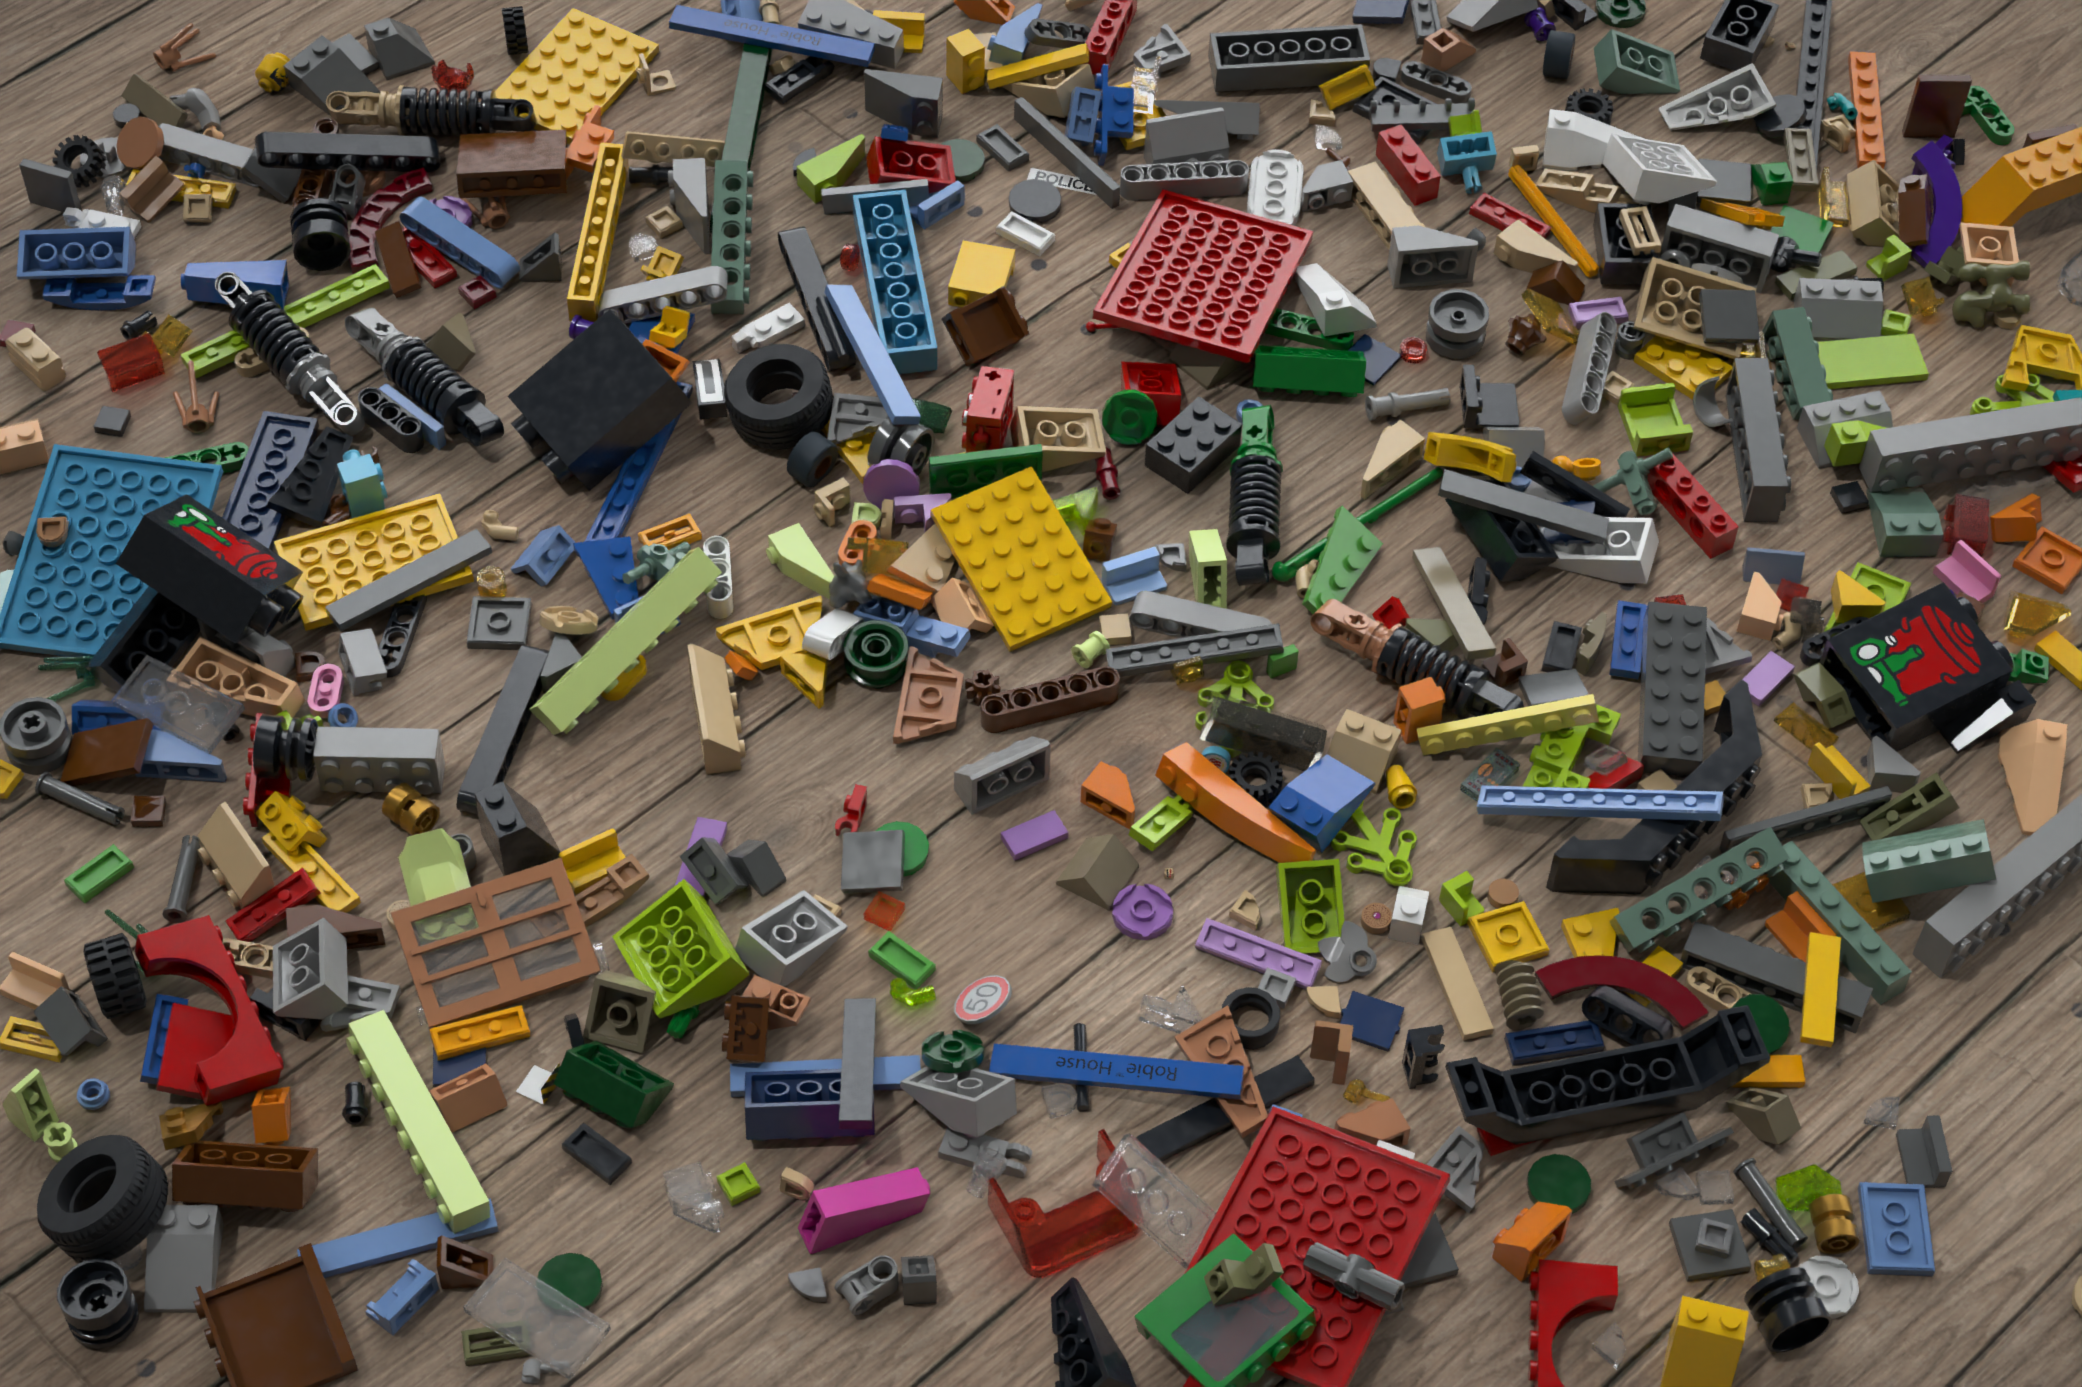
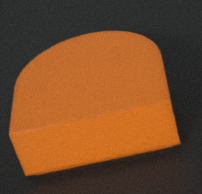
M731 650L724 658L733 672L741 678L752 680L758 673V669L749 660Z

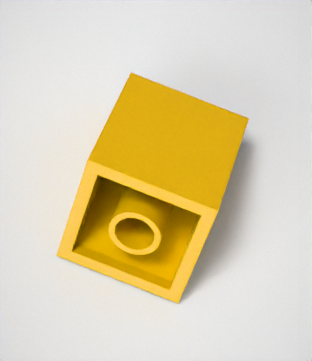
M1682 1295L1669 1332L1660 1387H1731L1744 1344L1749 1311Z

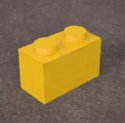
M969 29L946 38V76L962 94L983 86L985 77V47Z

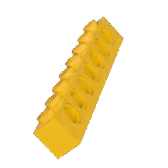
M600 143L567 296L569 321H572L575 315H581L583 319L595 322L598 318L600 296L604 290L629 170L628 159L621 157L623 144Z

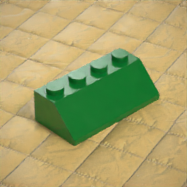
M1258 345L1254 352L1253 387H1258L1259 391L1274 392L1275 388L1286 389L1287 393L1301 394L1302 390H1313V394L1323 396L1329 395L1330 391L1341 392L1340 395L1344 397H1357V393L1364 394L1366 358L1363 351Z

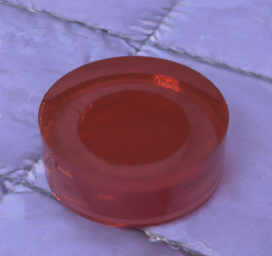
M847 243L843 247L840 257V264L843 270H856L860 258V248L858 245Z
M1417 337L1405 338L1400 344L1399 354H1401V358L1405 362L1412 364L1420 363L1426 358L1427 344Z

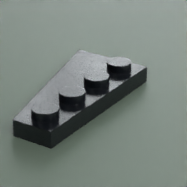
M327 426L302 460L298 462L288 478L280 485L277 492L269 499L266 508L320 528L339 478L337 463L344 462L342 457L349 450L353 437Z

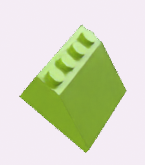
M685 879L612 936L635 978L656 991L653 1010L660 1019L724 995L750 975L704 897Z

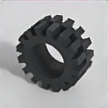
M523 7L502 8L508 55L529 53Z
M1585 88L1580 89V93L1576 90L1572 95H1569L1565 111L1576 112L1610 125L1613 102L1608 100L1609 96L1607 94L1601 96L1602 91L1598 90L1597 93H1594V89L1589 88V91L1586 92ZM1584 110L1592 111V112H1594L1595 114H1588V113H1585V112H1582V111H1584Z
M73 135L74 140L68 137L65 139L67 142L65 145L62 142L58 144L61 150L55 149L54 151L57 157H53L52 162L55 164L53 167L72 172L76 187L81 188V184L88 187L90 186V180L96 183L97 179L95 177L97 175L102 177L103 172L100 169H106V164L103 162L106 161V157L92 139H88L87 136L83 135L82 138L78 135ZM78 155H88L87 161L82 167L78 169L71 168L73 160Z
M1248 752L1247 758L1244 754H1241L1238 760L1234 759L1228 777L1266 808L1268 802L1272 804L1280 794L1283 779L1282 768H1279L1280 764L1277 760L1272 763V756L1268 755L1266 759L1263 758V752H1258V756H1254L1253 752ZM1249 775H1258L1267 782L1263 785L1254 786L1245 782L1244 778Z

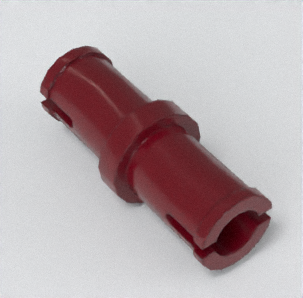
M1105 447L1106 455L1095 459L1097 466L1095 474L1097 480L1101 483L1103 497L1113 500L1120 495L1117 482L1118 470L1113 465L1111 450Z

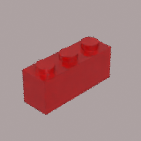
M1398 125L1379 132L1376 156L1414 206L1437 198L1441 175L1404 127Z

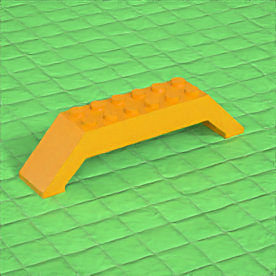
M2082 127L2003 155L1962 196L1960 224L1973 223L2012 227L2027 212L2081 193Z

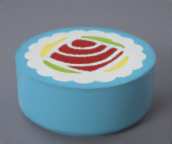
M1210 746L1203 750L1202 755L1223 773L1228 771L1231 756L1227 750L1218 746Z

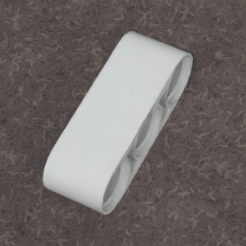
M711 536L704 542L703 550L722 573L716 578L718 584L706 594L707 610L712 617L722 619L730 616L733 612L730 548L726 538Z
M836 608L808 628L803 638L802 649L831 660L844 651V641L847 634L852 628L863 623L864 619Z

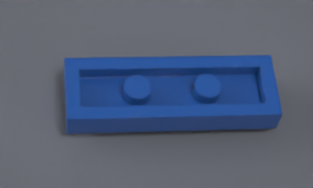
M1618 600L1609 675L1632 679L1639 678L1642 658L1643 618L1647 604Z
M162 994L156 995L140 1082L157 1084L172 1004L188 1005L189 999Z

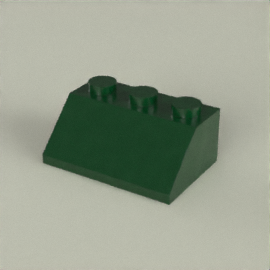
M598 1041L567 1050L553 1083L563 1089L562 1092L566 1096L583 1100L589 1104L590 1109L598 1113L610 1115L615 1118V1122L625 1128H634L647 1123L674 1086V1083Z

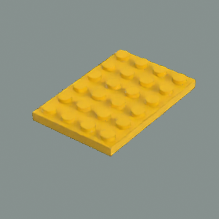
M572 8L495 91L496 98L528 100L533 106L537 120L536 126L533 129L537 131L566 130L567 144L571 145L573 135L576 130H580L585 115L590 113L595 105L601 106L602 116L637 77L636 69L640 68L639 54L643 53L648 65L659 53V44ZM522 113L518 118H525L528 114Z
M1032 466L931 509L930 516L1009 652L1112 607L1111 598Z
M439 493L274 541V545L280 557L303 571L294 590L304 596L298 607V612L305 631L334 623L327 615L325 606L457 539L458 536ZM468 565L404 598L399 603H403L405 600L410 601L420 595L425 594L427 596L474 582L470 566Z

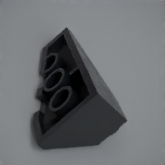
M1071 1277L1051 1296L1052 1333L1057 1335L1058 1352L1054 1353V1364L1059 1366L1060 1379L1055 1382V1387H1137L1126 1359L1079 1281Z

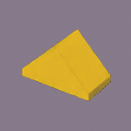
M1841 570L1836 573L1831 588L1836 623H1845L1861 616L1872 618L1883 612L1886 604L1884 600Z
M784 653L781 655V674L818 709L823 707L827 678V660L813 654Z

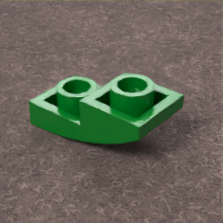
M2021 649L2017 655L2010 653L2013 661V671L2008 681L2015 682L2020 680L2021 683H2046L2048 681L2049 657L2025 649Z

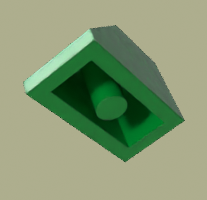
M1787 163L1751 164V177L1762 206L1788 203L1793 178Z

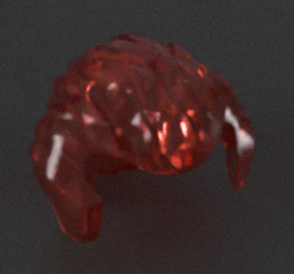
M444 60L439 61L438 66L433 65L431 68L435 85L439 89L446 88L448 92L451 89H457L459 93L460 90L467 89L474 79V71L471 64L467 63V72L455 67H448Z

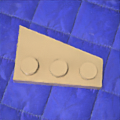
M934 523L889 567L887 572L916 587L932 592L934 596L945 585L955 557Z

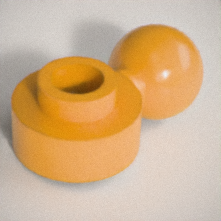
M1560 455L1551 461L1583 481L1595 480L1596 476L1601 474V461L1596 458H1581L1573 462L1568 457Z

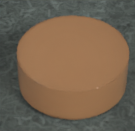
M1497 879L1490 884L1487 898L1489 903L1498 909L1517 903L1519 889L1511 880Z

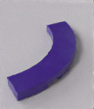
M1930 141L1915 152L1911 158L1922 173L1927 174L1934 195L1933 221L1929 230L1928 243L1917 245L1912 249L1911 256L1923 268L1927 266L1929 261L1937 264L1941 260L1948 246H1951L1956 238L1962 217V195L1956 174L1944 153L1933 141Z

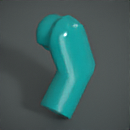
M1834 93L1833 96L1827 98V103L1831 110L1840 107L1848 120H1853L1857 117L1858 111L1854 104L1841 93Z

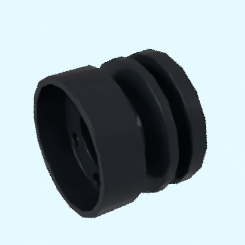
M317 198L302 202L292 210L290 224L295 260L301 266L309 270L326 271L337 268L348 260L351 253L346 211L340 204L333 200Z
M263 714L258 721L254 738L253 768L255 775L258 778L278 779L285 766L286 776L289 780L294 781L298 776L301 781H311L316 768L313 753L318 728L317 721L313 718H306L302 723L300 717H294L287 729L284 716Z
M99 1258L86 1260L72 1267L62 1277L57 1288V1301L76 1341L89 1348H108L124 1341L134 1331L139 1320V1306L129 1281L119 1265L113 1261Z
M1793 1267L1777 1271L1758 1281L1745 1294L1744 1301L1749 1310H1751L1755 1322L1761 1323L1759 1330L1772 1352H1788L1800 1348L1823 1335L1831 1326L1832 1319L1821 1298L1815 1297L1817 1291L1813 1283L1810 1282L1811 1279L1804 1268Z

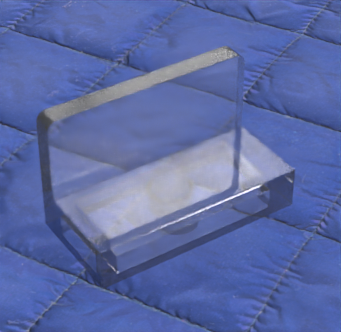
M1156 56L1154 69L1135 67L1131 88H1134V112L1153 114L1160 82L1162 56Z

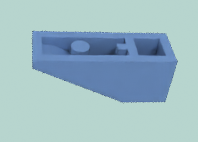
M1035 4L1000 26L997 36L992 35L987 49L991 50L990 62L1005 66L1023 60L1030 43L1024 34L1025 28L1033 19H1039L1043 4Z
M152 730L141 771L135 774L136 777L226 782L227 778L221 759L169 732H162L160 730Z

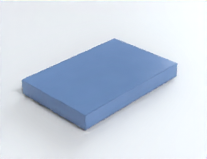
M1860 1182L1858 1195L1868 1274L1933 1276L1935 1266L1924 1185Z

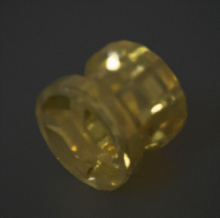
M487 566L478 572L476 581L480 597L506 596V578L502 569L496 566Z
M1781 1253L1774 1255L1771 1260L1760 1259L1754 1263L1757 1282L1777 1271L1791 1268L1788 1260Z

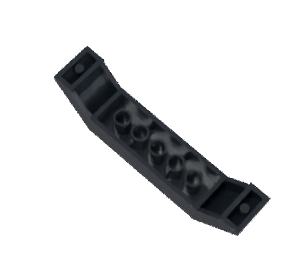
M1742 679L1723 696L1714 727V732L1719 734L1721 746L1674 789L1677 791L1723 792L1724 802L1721 817H1728L1735 810L1737 802L1741 798L1747 799L1753 793L1756 787L1753 784L1754 780L1761 771L1759 764L1762 750L1748 683ZM1642 819L1622 839L1579 840L1572 836L1554 853L1546 888L1551 892L1642 894L1649 886L1654 888L1663 877V873L1668 868L1670 870L1674 869L1680 862L1682 855L1686 851H1693L1700 842V837L1705 833H1712L1719 821Z
M1746 1005L1719 1010L1716 1016L1677 1038L1505 1071L1482 1064L1478 1061L1477 1057L1447 1062L1445 1068L1465 1122L1517 1145L1696 1110L1769 1063L1770 1056L1749 1006Z

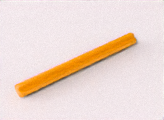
M1518 164L1510 167L1508 176L1542 220L1551 226L1553 234L1570 256L1578 262L1580 269L1589 278L1596 276L1599 273L1600 267L1528 174Z

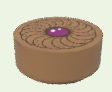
M1371 903L1364 907L1361 915V925L1367 932L1382 934L1391 926L1392 912L1386 905Z

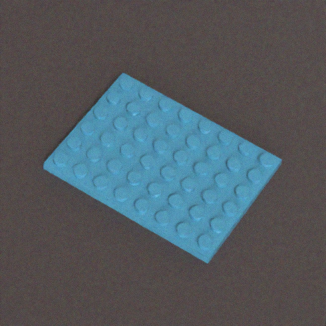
M54 444L1 609L0 648L91 660L149 587L116 564L143 516L186 494L212 511L223 474L222 466ZM67 517L69 526L66 541L57 547L44 546L36 533L37 518Z

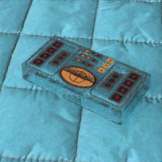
M1495 748L1461 783L1460 790L1478 802L1481 785L1504 786L1519 770L1520 763L1498 748Z

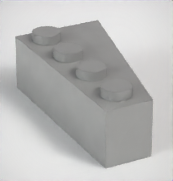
M809 0L798 21L799 29L875 43V51L870 61L872 63L896 68L904 52L903 29L845 0Z

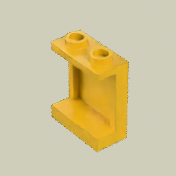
M963 240L948 285V304L962 308L1002 286L1006 288L1009 276H1013L1015 270V249Z

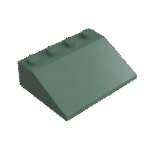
M1984 819L1862 843L1863 862L1872 903L1996 880Z

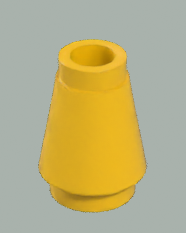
M1392 765L1386 770L1388 800L1398 809L1409 808L1416 802L1417 789L1402 766Z

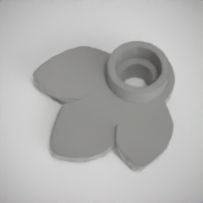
M1344 921L1341 937H1328L1318 942L1321 955L1326 961L1331 963L1324 975L1332 981L1346 982L1354 975L1366 976L1376 967V954L1368 947L1367 934L1353 922ZM1359 955L1366 958L1367 962L1363 967L1358 966L1355 962L1356 957Z

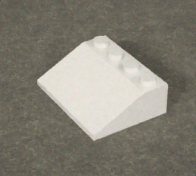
M1617 134L1610 135L1602 163L1636 203L1648 205L1649 202L1661 203L1716 186L1717 181L1684 145Z

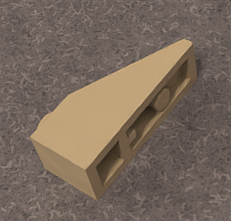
M1520 220L1515 221L1496 237L1494 254L1515 269L1533 273L1537 269L1564 260L1575 274L1577 272V261Z
M1399 420L1393 426H1387L1380 435V439L1363 477L1360 497L1365 500L1421 458L1425 438L1402 420Z

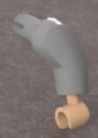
M190 88L185 94L171 95L169 97L182 110L190 109L198 117L201 128L204 131L203 135L220 140L224 138V134L220 132L219 111L203 90Z

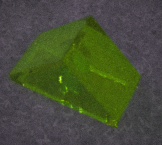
M1816 1164L1782 1175L1775 1180L1776 1195L1787 1210L1810 1211L1809 1205L1813 1200L1829 1194L1842 1195L1841 1181Z

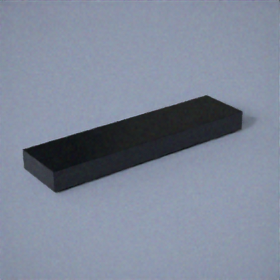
M1532 451L1520 471L1524 476L1568 502L1571 500H1575V502L1595 501L1596 515L1625 518L1630 510L1629 507L1535 451Z

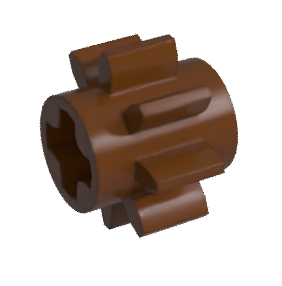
M988 669L973 671L972 679H965L967 700L973 699L977 706H980L986 696L1000 693V677L993 676Z

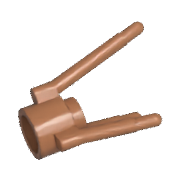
M189 23L167 43L160 46V49L153 52V56L162 70L171 68L173 72L181 67L215 58L216 54L210 53L178 62L181 55L177 48L199 33V29L196 28L186 34L193 28L192 23Z
M499 196L500 203L495 201L494 197H487L489 202L484 205L483 214L466 198H460L468 204L470 211L480 220L484 227L489 225L492 229H498L503 227L508 222V219H510L505 196Z
M190 360L188 361V373L192 405L186 411L179 393L174 391L173 396L182 417L183 428H187L193 433H202L209 429V425H214V414L219 392H214L209 412L204 405L198 404L194 362Z

